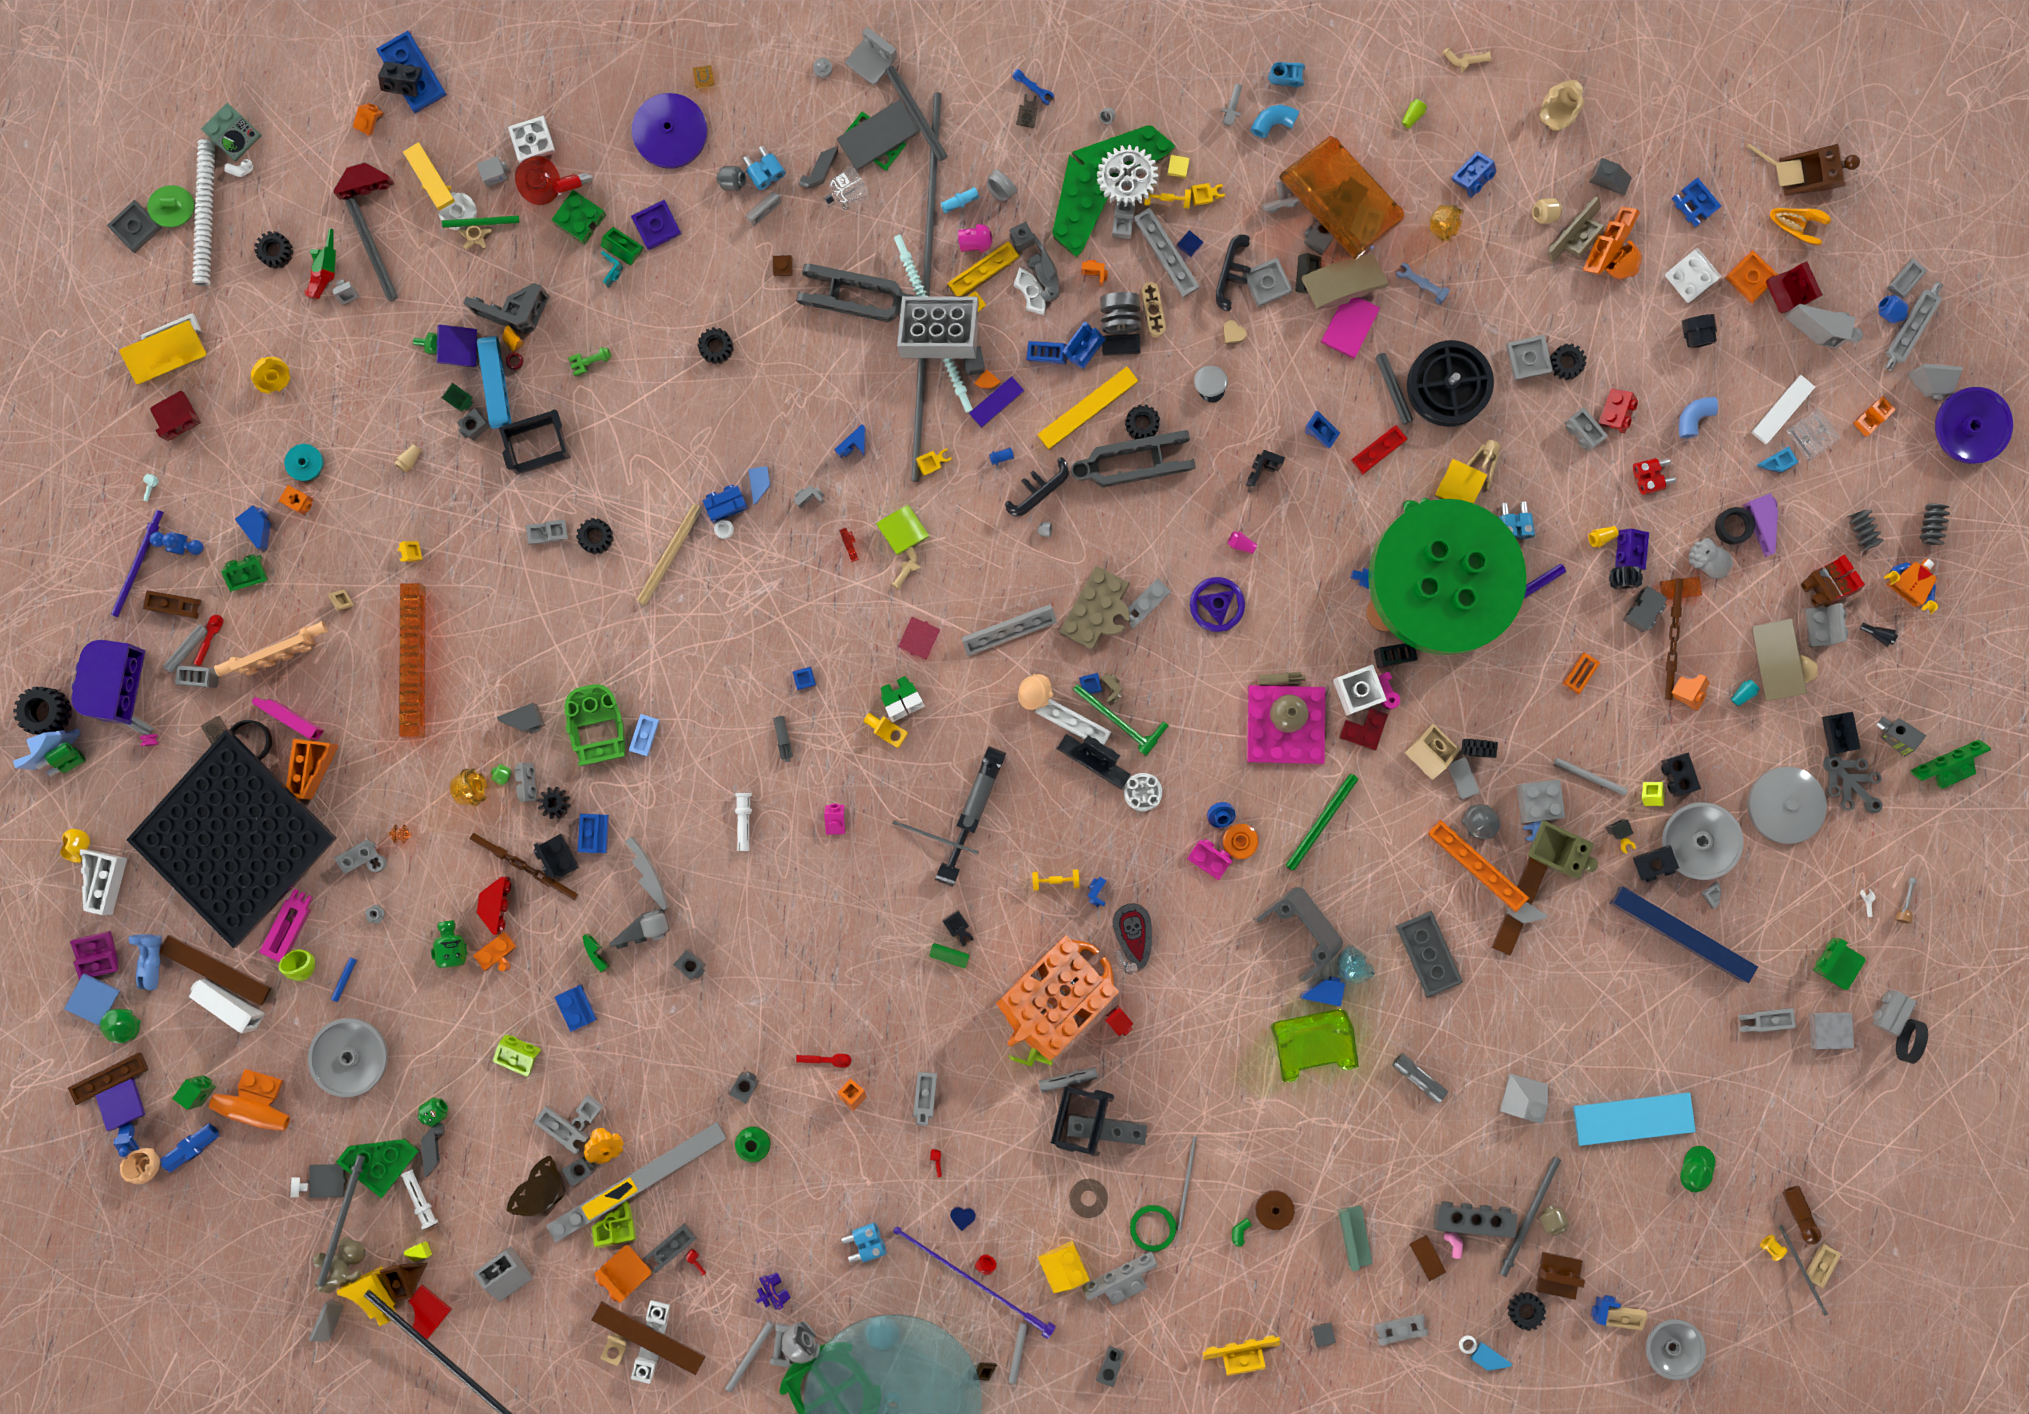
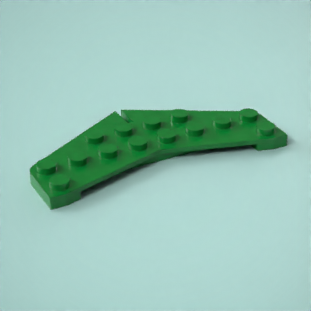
M1146 125L1072 151V155L1084 164L1083 166L1069 155L1052 235L1059 244L1076 258L1083 252L1108 197H1104L1105 191H1100L1101 185L1098 184L1097 180L1099 179L1097 172L1100 171L1098 166L1103 164L1102 158L1108 159L1107 152L1113 155L1114 148L1119 152L1122 145L1125 150L1128 149L1129 145H1131V150L1138 146V152L1145 149V156L1151 154V160L1157 162L1167 157L1175 149L1176 145L1153 126ZM1126 161L1124 164L1131 165L1133 162ZM1112 173L1110 176L1117 177L1119 174Z

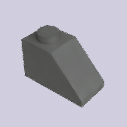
M1601 158L1596 164L1589 182L1625 195L1632 177L1620 164Z
M535 703L497 717L498 721L530 734L539 732L541 730L540 727L545 726L539 708Z

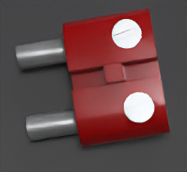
M1657 458L1633 464V473L1635 479L1638 478L1639 482L1637 485L1642 495L1665 490L1666 485L1676 483L1675 477L1665 479L1664 474L1661 475L1660 473L1661 467L1671 464L1670 459L1659 461Z

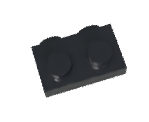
M384 62L378 74L380 90L417 97V85L423 74L422 68Z
M1853 712L1822 717L1829 754L1859 750L1861 748Z

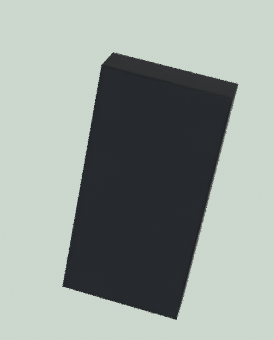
M1140 334L1103 336L1105 337V341L1102 343L1103 356L1141 353Z

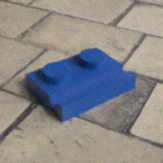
M580 814L578 852L607 853L609 815Z
M582 984L555 996L570 1032L597 1020Z

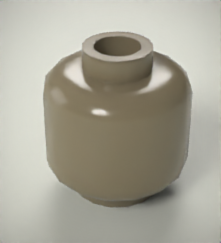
M1552 1205L1543 1209L1544 1214L1540 1216V1221L1546 1233L1556 1236L1567 1231L1566 1227H1568L1569 1221L1562 1208H1554Z

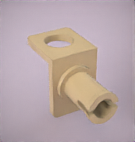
M615 1333L612 1336L608 1335V1342L600 1358L618 1366L628 1345L624 1337ZM612 1347L619 1350V1355L615 1359H610L607 1355L608 1350Z

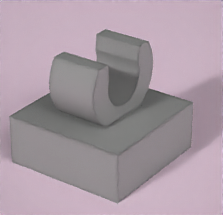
M341 279L336 282L338 287L332 289L335 297L342 305L359 298L358 292L349 281L345 283Z

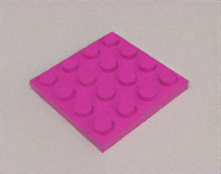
M1249 685L1247 762L1324 764L1325 687ZM1286 694L1300 697L1306 703L1309 710L1306 724L1300 730L1293 733H1284L1276 729L1270 719V708L1273 702Z

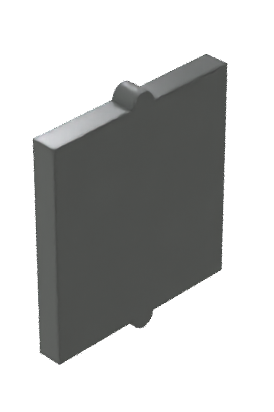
M338 1164L309 1165V1180L307 1181L309 1183V1198L344 1197L345 1182L347 1181L345 1169Z

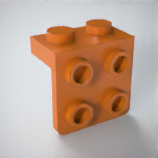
M625 1245L600 1267L594 1275L596 1276V1282L609 1291L608 1295L615 1302L618 1301L620 1304L651 1275L652 1271L630 1245Z

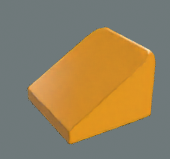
M506 326L502 339L510 350L515 352L524 345V342L510 326Z

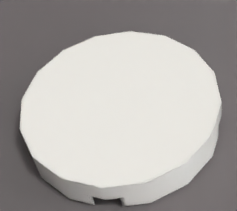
M461 192L451 193L455 202L438 212L441 221L470 219L477 216L475 203L468 195ZM467 226V227H451L450 229H453V230H457V231H458V229L461 228V229L465 230L466 228H468V227H470V226Z

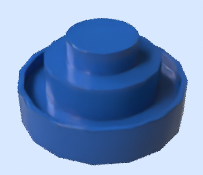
M1227 802L1216 803L1207 812L1208 821L1215 828L1229 826L1236 817L1234 807Z

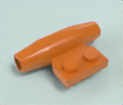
M244 1069L238 1084L239 1096L215 1093L209 1102V1109L231 1120L262 1129L285 1131L290 1122L289 1115L269 1106L277 1099L284 1080Z

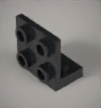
M1263 450L1261 454H1257L1252 468L1255 470L1254 472L1251 471L1245 485L1248 486L1247 492L1251 493L1255 487L1262 466L1270 472L1279 471L1285 457Z
M559 834L544 843L537 842L533 844L535 847L533 852L537 859H541L544 864L542 869L547 877L560 879L580 868L563 834Z

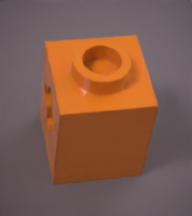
M287 485L278 500L303 515L313 505V498L290 485Z
M851 1078L837 1092L839 1099L853 1111L867 1097L865 1090Z

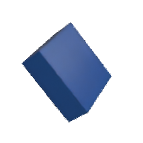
M811 667L792 672L797 690L816 686Z
M1098 673L1079 677L1081 687L1088 693L1102 692Z

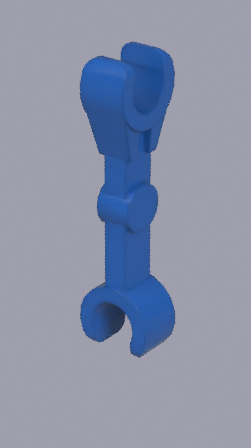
M1016 69L1013 72L1012 77L1014 80L1022 82L1030 91L1038 95L1043 104L1049 105V101L1044 97L1050 96L1053 99L1054 94L1051 91L1038 87L1035 82L1025 77L1021 70Z

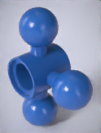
M154 532L150 536V543L153 546L161 547L164 545L166 551L184 555L185 549H188L191 554L199 555L204 550V545L201 541L192 540L188 543V536L174 532L164 535L161 532Z

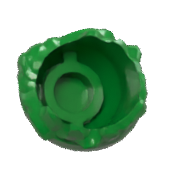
M112 1009L107 1011L102 1017L100 1029L109 1041L118 1044L127 1043L134 1040L138 1035L141 1021L132 1014L131 1010Z

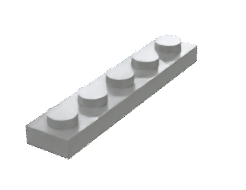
M1148 208L1135 216L1133 220L1182 298L1199 289L1198 283L1152 210Z
M1049 604L961 637L967 656L1055 624L1057 621L1053 608Z

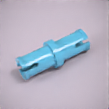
M973 187L961 194L956 193L954 197L940 202L946 214L958 207H965V204L975 199H979V194L976 188Z

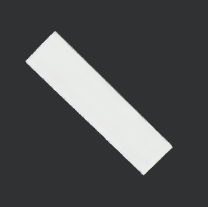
M1802 375L1798 376L1751 433L1765 445L1768 444L1813 391L1815 386Z
M1049 699L1048 705L1035 711L1036 714L1084 740L1089 735L1104 745L1111 731Z

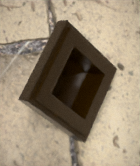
M979 1362L972 1377L973 1380L989 1381L997 1364Z

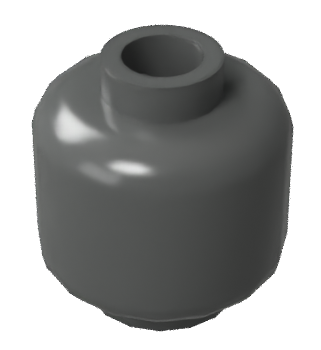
M723 166L717 173L716 180L725 191H739L746 183V175L738 166Z

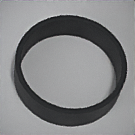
M242 720L234 724L230 728L233 733L240 726L247 723H255L261 727L266 737V744L264 750L257 758L262 760L269 753L272 746V736L268 728L264 724L253 720Z
M1908 1019L1896 1041V1055L1899 1060L1915 1064L1922 1057L1928 1041V1028L1924 1022ZM1916 1028L1915 1041L1908 1054L1909 1041Z

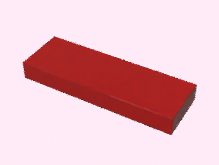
M1395 425L1352 458L1351 461L1363 475L1407 441L1408 438Z

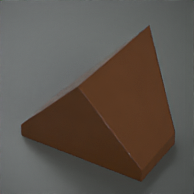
M428 1262L399 1264L380 1270L393 1303L413 1298V1294Z

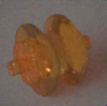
M395 824L391 828V832H388V836L391 837L393 843L401 840L405 844L409 836H412V832H409L405 824L402 828H398V825Z

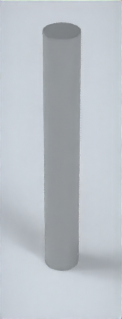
M1022 1322L1019 1325L1009 1382L1013 1384L1017 1382L1027 1324Z

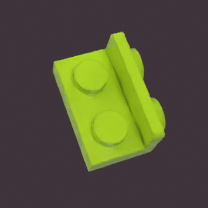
M506 1034L498 1043L492 1062L528 1077L541 1049Z

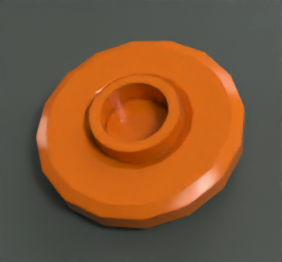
M1238 823L1230 826L1225 831L1222 844L1224 850L1231 857L1245 859L1255 853L1258 847V836L1251 826Z

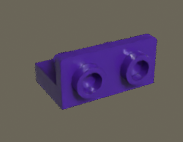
M1633 528L1619 530L1615 567L1637 566L1641 570H1646L1649 532Z

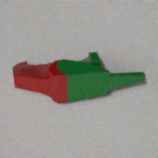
M331 228L328 230L326 246L322 250L310 249L313 264L310 272V282L307 290L304 289L307 297L312 299H320L326 285L335 278L336 250H334V229Z

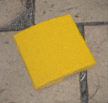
M1452 459L1435 496L1441 499H1458L1474 503L1487 474Z

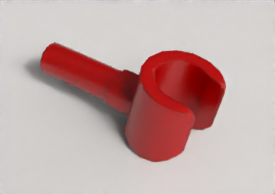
M931 1149L930 1160L936 1161L937 1177H942L940 1165L941 1151Z
M690 1249L686 1255L687 1262L693 1264L702 1276L705 1275V1270L696 1260L700 1255L694 1249Z

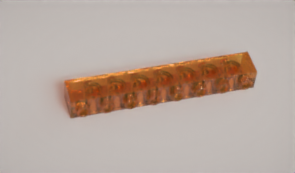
M400 583L399 737L425 738L426 586L420 583Z

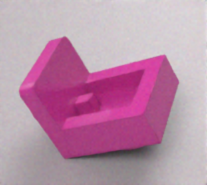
M833 803L825 806L826 835L845 834L844 805Z

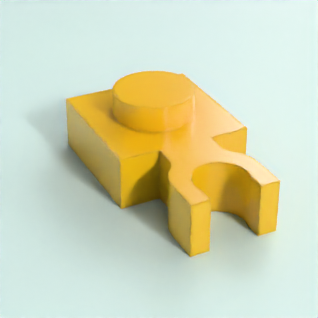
M1210 183L1191 186L1193 205L1210 204L1214 201L1213 197L1216 199L1224 198L1225 193L1219 194L1217 192V189H1221L1223 184H1218L1214 188L1210 187Z
M947 448L941 450L938 455L933 450L916 458L923 476L942 468L940 462L945 463L952 460L951 457L945 459L942 456L943 452L948 451Z

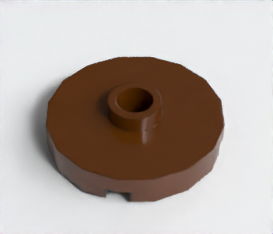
M1279 1190L1265 1192L1259 1197L1255 1206L1259 1222L1271 1230H1281L1287 1227L1295 1214L1291 1198ZM1274 1207L1279 1208V1211L1276 1214L1272 1213V1209Z

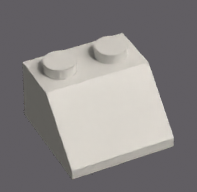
M1373 665L1333 679L1346 716L1387 701Z

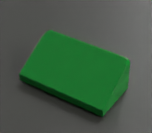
M614 227L605 233L601 239L602 248L630 266L644 249L642 245Z
M937 943L932 944L929 954L931 958L961 968H966L970 956L967 953Z

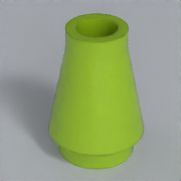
M1419 99L1411 101L1401 123L1410 129L1426 113L1427 105Z

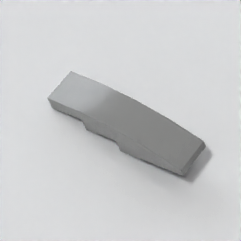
M629 837L625 843L637 856L631 862L643 874V877L638 882L663 910H667L669 904L655 867L634 837Z

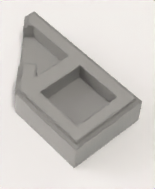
M1527 902L1516 913L1510 907L1506 911L1507 914L1521 923L1537 921L1548 917Z

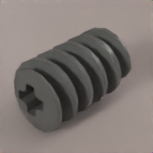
M1937 503L1925 505L1927 511L1924 513V517L1927 519L1922 521L1924 526L1921 527V532L1923 534L1920 535L1923 543L1929 545L1945 544V542L1939 539L1946 537L1941 531L1947 530V527L1943 526L1942 523L1949 522L1948 519L1944 518V516L1950 515V512L1945 511V509L1950 508L1949 506Z
M1863 510L1847 516L1854 518L1849 522L1850 525H1857L1852 531H1859L1855 538L1862 539L1858 543V546H1865L1861 552L1879 546L1884 541L1883 538H1877L1881 531H1874L1878 524H1871L1875 517H1868L1872 510Z

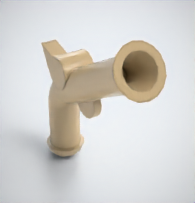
M1446 48L1443 51V55L1453 65L1460 66L1461 74L1467 69L1469 64L1484 61L1491 62L1490 51L1475 56H1470V54L1466 53L1460 59L1455 56L1450 48Z
M913 547L906 550L910 559L908 563H902L901 567L903 570L897 579L891 583L898 590H900L902 583L911 571L914 572L917 569H922L916 564L917 555Z

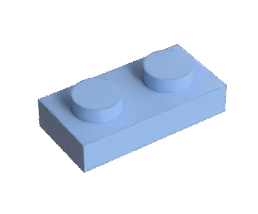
M640 714L629 751L649 756L660 722L659 719Z

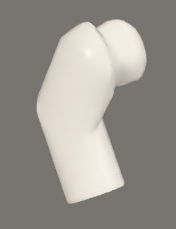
M244 159L240 166L227 163L224 171L238 177H243L252 172L253 165L250 160Z

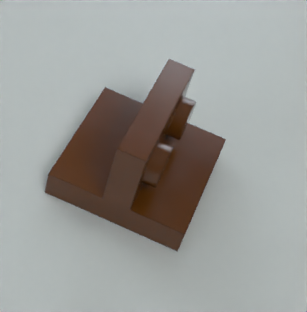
M1542 1251L1535 1290L1540 1293L1576 1300L1578 1287L1584 1288L1585 1280L1580 1277L1583 1261Z

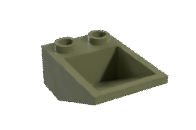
M1542 820L1527 856L1570 878L1580 879L1583 869L1587 872H1593L1598 868L1597 860L1594 857H1589L1594 843Z

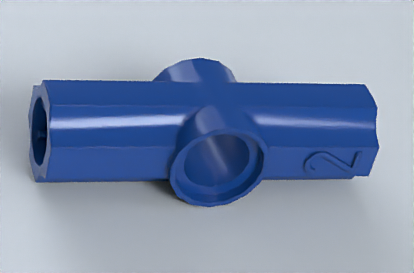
M208 1123L195 1134L180 1141L175 1149L160 1159L162 1167L171 1173L186 1161H190L203 1152V1148L220 1137L217 1128Z

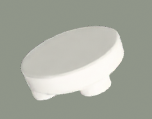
M1138 773L1126 782L1124 798L1127 804L1134 810L1149 811L1159 804L1162 798V787L1155 776L1148 773Z

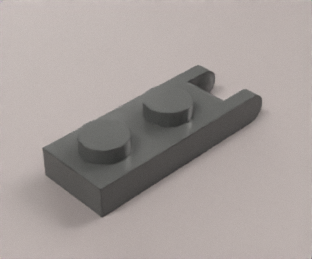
M684 1223L648 1253L644 1260L647 1261L652 1256L659 1264L653 1270L657 1273L695 1241L697 1237Z

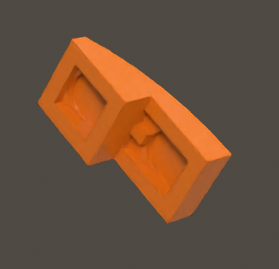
M1881 396L1853 424L1867 437L1896 409L1884 396Z

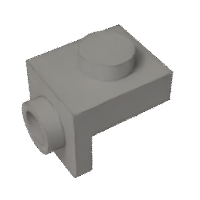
M810 485L805 490L801 489L795 494L794 502L799 508H802L815 496L823 504L824 500L822 497L824 494L818 487L814 489Z

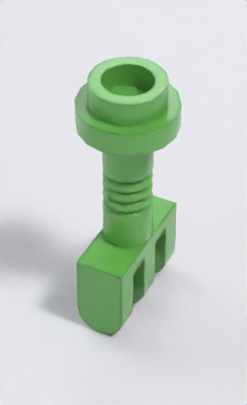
M608 347L599 348V353L583 359L582 355L578 353L569 357L568 360L569 362L577 361L570 366L571 369L579 368L573 372L574 376H579L587 373V365L602 359L604 362H608L612 356Z

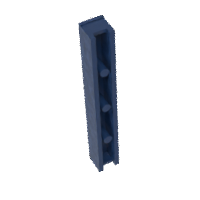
M1623 886L1618 887L1616 895L1609 903L1741 982L1750 983L1758 968L1757 965Z

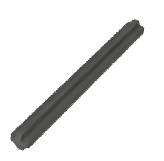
M893 65L885 69L887 76L939 161L945 160L947 153Z
M354 197L346 199L347 208L386 298L389 301H394L398 298V295L359 205Z

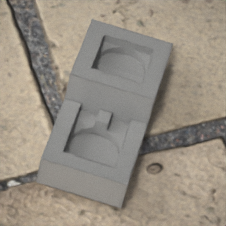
M1116 200L1112 237L1131 238L1135 207L1131 204V201L1125 206L1124 201L1117 205Z
M565 520L526 525L528 545L568 539Z

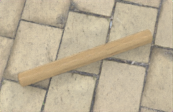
M693 504L639 594L637 598L639 603L643 605L648 603L702 512L700 506Z

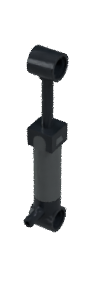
M988 746L956 825L962 828L956 843L964 845L968 833L972 832L975 834L1006 756L1005 752ZM954 847L948 864L941 863L935 878L936 881L951 887L954 886L960 871L955 865L962 849Z

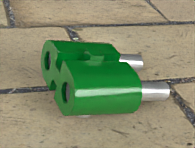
M65 742L44 755L45 759L36 763L35 766L40 770L50 764L54 768L47 771V774L52 777L60 771L66 773L84 763L86 759L80 750L75 747L73 748L71 744Z

